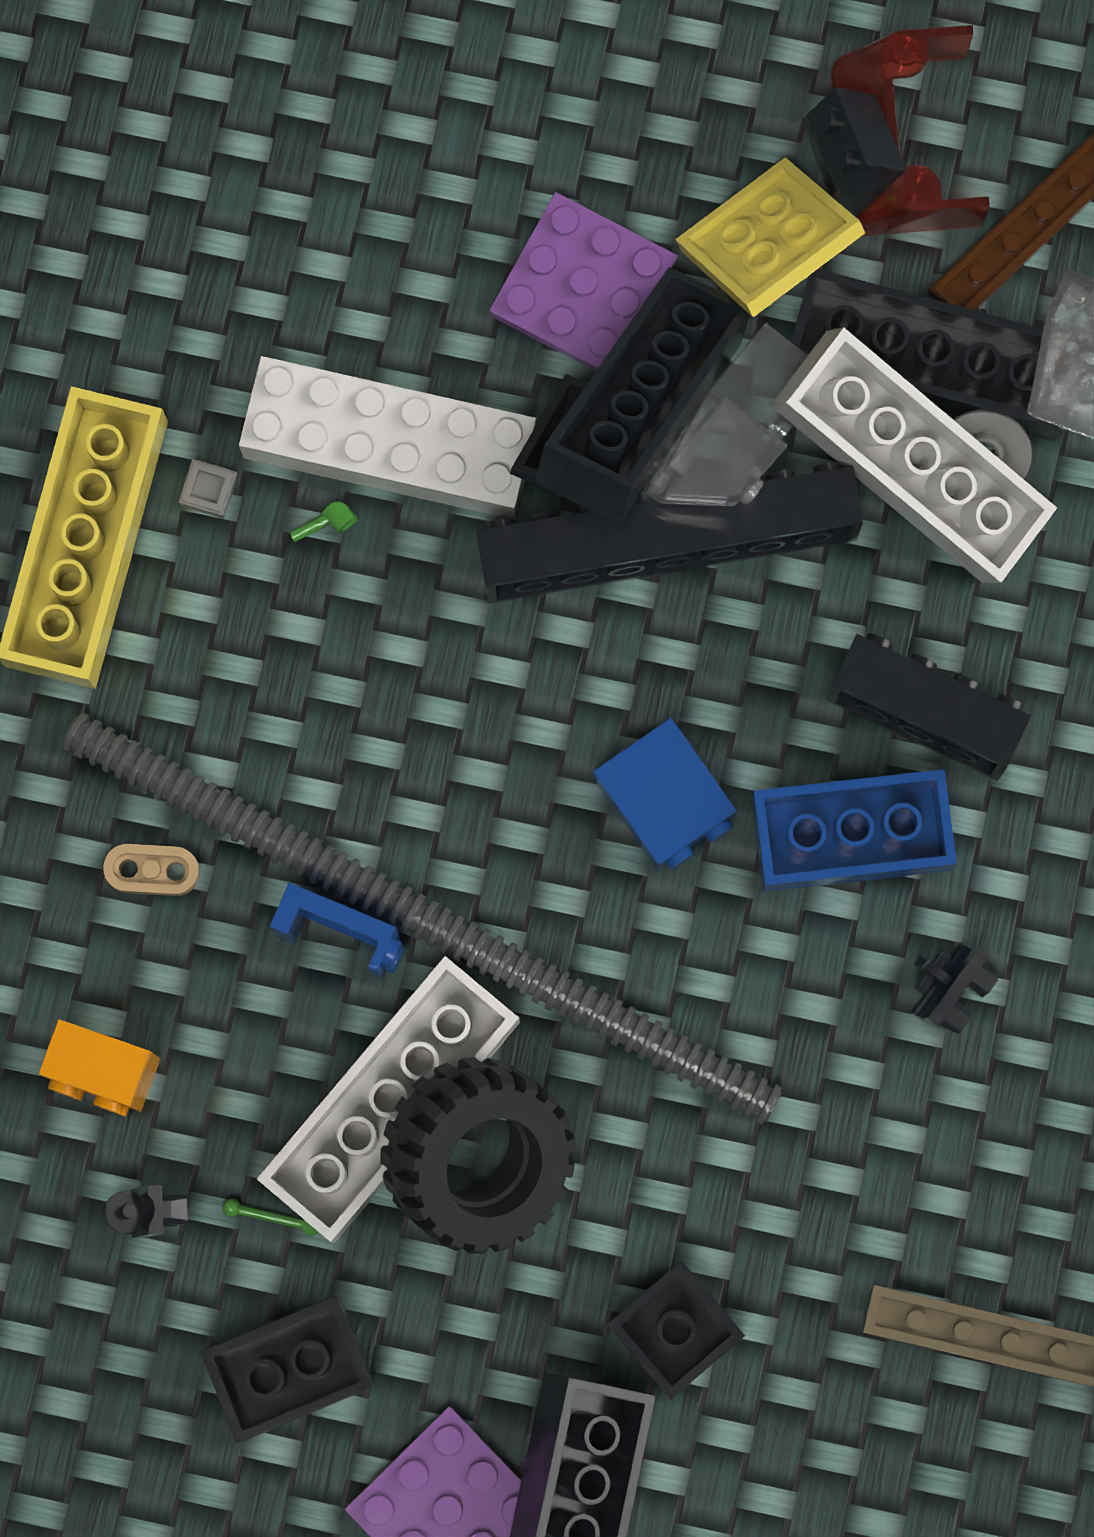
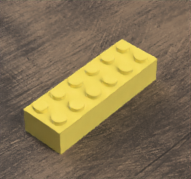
M71 386L0 642V662L5 667L96 689L168 425V420L162 408Z

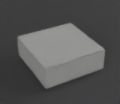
M192 459L178 503L182 507L225 519L239 475L236 471Z

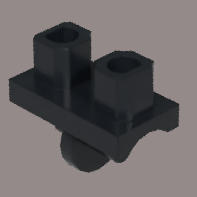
M960 944L952 955L941 949L933 962L919 956L914 966L923 973V976L914 988L923 996L911 1013L922 1022L937 1027L941 1026L957 1034L961 1033L971 1019L972 1013L957 1002L967 988L976 996L983 998L989 994L998 981V977L985 964L988 956L978 948L970 949L963 944Z
M147 1185L131 1189V1191L118 1192L112 1195L105 1204L103 1212L105 1222L115 1232L123 1234L132 1232V1238L163 1234V1227L187 1224V1195H162V1185Z

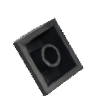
M835 87L806 115L811 149L831 197L856 218L907 171L875 94Z

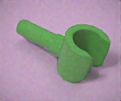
M333 502L325 508L322 515L290 531V535L293 541L296 542L324 529L329 524L337 534H341L352 527L358 519L349 506L342 502Z

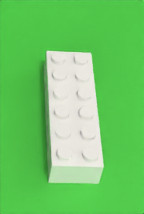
M845 328L826 331L770 405L832 458L840 462L843 467L853 466L857 479L982 583H1001L1057 509L1049 500Z
M261 356L239 448L244 459L516 520L525 480L511 475L510 471L536 426V418Z
M445 956L260 1174L257 1180L326 1239L335 1244L385 1184L382 1176L384 1171L388 1169L380 1163V1152L382 1146H388L389 1140L383 1133L387 1121H395L399 1113L394 1107L401 1096L407 1100L415 1091L412 1084L422 1076L428 1080L434 1077V1068L448 1062L457 1068L458 1061L461 1058L475 1057L481 1062L486 1058H491L520 1023L519 1017Z

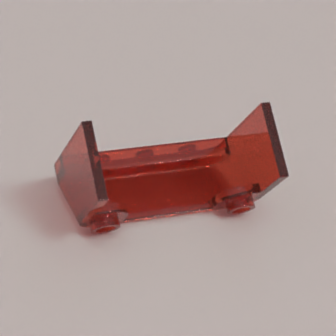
M973 25L901 30L839 57L832 67L830 76L831 91L837 87L875 94L899 150L893 79L910 78L917 75L923 70L928 61L966 59L973 37ZM914 165L905 166L907 171L857 217L865 231V234L862 236L976 228L983 226L990 203L989 196L942 200L941 185L937 175L927 167Z

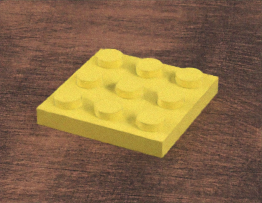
M785 157L675 240L684 255L754 317L838 253L846 249L864 235L865 231L860 221Z

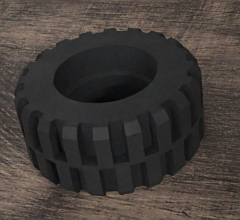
M475 1057L461 1058L458 1061L457 1068L447 1062L434 1068L435 1076L429 1080L424 1076L420 1077L412 1084L415 1091L406 1100L401 1096L394 1109L399 1113L395 1121H387L383 1133L389 1140L388 1146H382L380 1152V1163L388 1169L384 1171L382 1177L386 1189L393 1194L392 1201L398 1209L433 1240L436 1239L444 1247L454 1251L463 1248L469 1254H483L487 1252V1246L495 1252L506 1250L511 1247V1240L517 1238L520 1242H523L533 1236L535 1233L532 1228L539 1222L545 1225L554 1215L550 1210L556 1201L562 1203L569 1190L564 1186L566 1177H573L575 1161L569 1157V1153L575 1152L576 1149L574 1134L567 1130L570 1126V1120L565 1110L557 1105V1099L549 1091L513 1066L508 1067L503 1062L491 1058H486L481 1062ZM491 1119H506L509 1129V1143L505 1158L498 1170L477 1187L465 1191H449L447 1165L450 1155L460 1138L479 1123Z

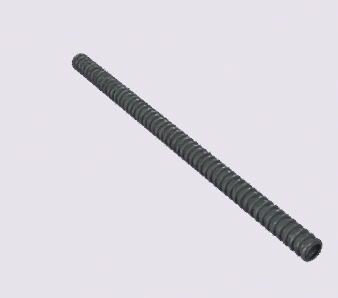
M86 713L76 716L67 729L63 739V749L65 751L71 752L75 750L76 757L80 759L88 757L89 764L96 766L98 763L101 764L102 771L109 773L111 770L114 771L115 778L119 780L124 777L127 778L128 785L132 787L137 784L140 785L141 792L145 794L150 791L153 792L154 799L158 801L162 798L166 799L167 806L171 808L175 805L179 806L180 813L184 815L188 812L192 813L193 820L197 822L201 819L205 820L206 827L210 829L214 826L218 827V833L223 836L227 833L231 834L232 841L236 843L240 840L244 841L245 848H257L258 855H270L271 862H283L284 869H296L297 876L303 877L306 874L310 877V883L316 884L319 881L323 884V890L329 891L332 888L336 891V897L342 898L345 895L349 898V904L355 905L358 902L362 905V911L368 912L370 909L373 910L375 918L381 919L383 916L386 917L388 924L392 926L396 923L399 924L403 933H407L410 930L414 933L416 940H420L422 937L425 938L429 947L432 948L435 944L440 946L442 954L445 955L448 951L453 953L455 961L458 962L461 958L466 960L467 967L470 969L474 965L479 967V973L483 976L487 972L492 974V980L496 983L500 979L505 981V987L509 990L513 987L520 989L518 994L522 997L526 994L533 996L532 1002L536 1004L539 1001L546 1003L545 1009L551 1011L552 1008L559 1010L558 1016L562 1018L566 1015L572 1017L571 1023L575 1025L579 1022L585 1024L584 1030L590 1032L594 1029L599 1032V1038L604 1039L605 1036L611 1038L612 1045L617 1046L618 1043L624 1045L625 1052L630 1053L632 1050L637 1052L638 1059L644 1060L646 1057L652 1060L651 1066L656 1068L659 1064L665 1067L664 1073L669 1075L672 1071L678 1074L677 1080L681 1082L684 1079L691 1081L690 1087L694 1089L697 1086L704 1088L703 1094L709 1096L713 1093L718 1096V1102L723 1103L724 1100L730 1102L731 1109L736 1110L737 1107L743 1109L744 1116L749 1117L752 1114L758 1117L757 1123L762 1125L770 1117L782 1094V1087L776 1084L773 1088L767 1084V1078L762 1077L761 1080L754 1078L755 1072L749 1070L748 1073L741 1071L742 1065L736 1063L734 1066L728 1064L729 1058L726 1056H722L719 1059L714 1056V1050L709 1049L708 1052L702 1050V1044L698 1041L694 1045L687 1042L688 1036L683 1034L680 1038L674 1035L675 1029L670 1027L667 1031L661 1028L662 1022L658 1020L655 1023L648 1021L649 1015L645 1013L642 1016L635 1014L636 1008L632 1006L628 1009L622 1007L623 1001L619 999L615 1002L609 1000L610 994L603 992L602 995L596 993L595 986L590 985L589 988L583 986L582 979L577 978L575 981L570 979L569 972L564 971L562 974L557 972L556 965L551 964L549 967L544 965V959L541 957H537L534 960L530 957V951L524 950L521 953L517 950V944L512 942L508 946L503 943L504 937L499 935L496 939L490 936L491 930L486 928L483 932L477 929L478 924L473 921L470 925L464 922L465 917L460 914L457 918L452 916V910L448 907L444 910L439 909V903L435 900L431 903L426 902V896L422 893L418 896L413 895L412 888L408 886L405 889L400 888L399 881L395 879L392 882L387 881L386 874L382 872L379 875L374 874L373 867L369 865L366 868L361 867L360 860L356 858L353 861L348 860L347 853L343 851L340 854L335 853L334 846L330 844L326 847L322 846L321 839L317 837L313 840L309 839L308 832L304 830L300 833L296 832V826L291 823L287 826L283 825L282 818L277 816L273 820L269 817V811L263 810L261 813L257 811L256 804L250 803L248 806L243 803L244 798L241 796H237L235 799L232 798L231 791L228 789H224L222 792L219 791L218 784L215 782H211L209 785L206 784L205 777L198 775L196 778L193 777L192 770L185 768L183 771L180 770L179 763L175 761L170 764L167 763L166 756L162 754L157 757L154 756L153 749L149 747L144 750L141 749L140 742L136 740L131 743L128 742L127 735L123 733L119 736L115 735L114 728L110 726L106 729L102 728L101 721L97 719L93 722L89 721V715Z

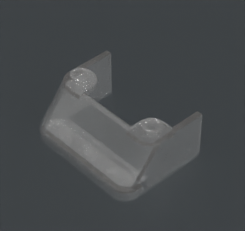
M765 323L716 381L649 481L644 492L659 504L734 507L739 501H742L745 505L749 504L764 484L760 477L786 448L787 444L782 439L793 426L792 423L770 405L808 355Z

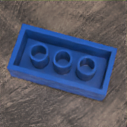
M945 769L753 791L751 800L763 892L952 871L957 864Z

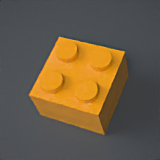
M59 1019L39 1075L50 1080L48 1089L81 1101L85 1092L96 1096L93 1105L126 1117L129 1108L139 1112L142 1111L161 1058L149 1050Z

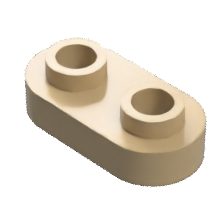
M122 844L116 846L107 854L103 865L106 880L113 888L123 893L182 896L192 891L200 878L198 861L188 850L181 847ZM126 862H135L138 867L137 873L131 878H125L121 874V868ZM179 864L184 866L185 874L182 879L178 881L169 879L168 871L173 865Z

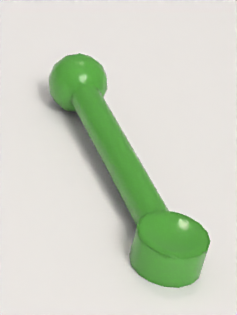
M234 1198L227 1199L222 1205V1211L228 1217H235L239 1214L302 1229L303 1233L307 1236H314L319 1233L303 1219L243 1206Z

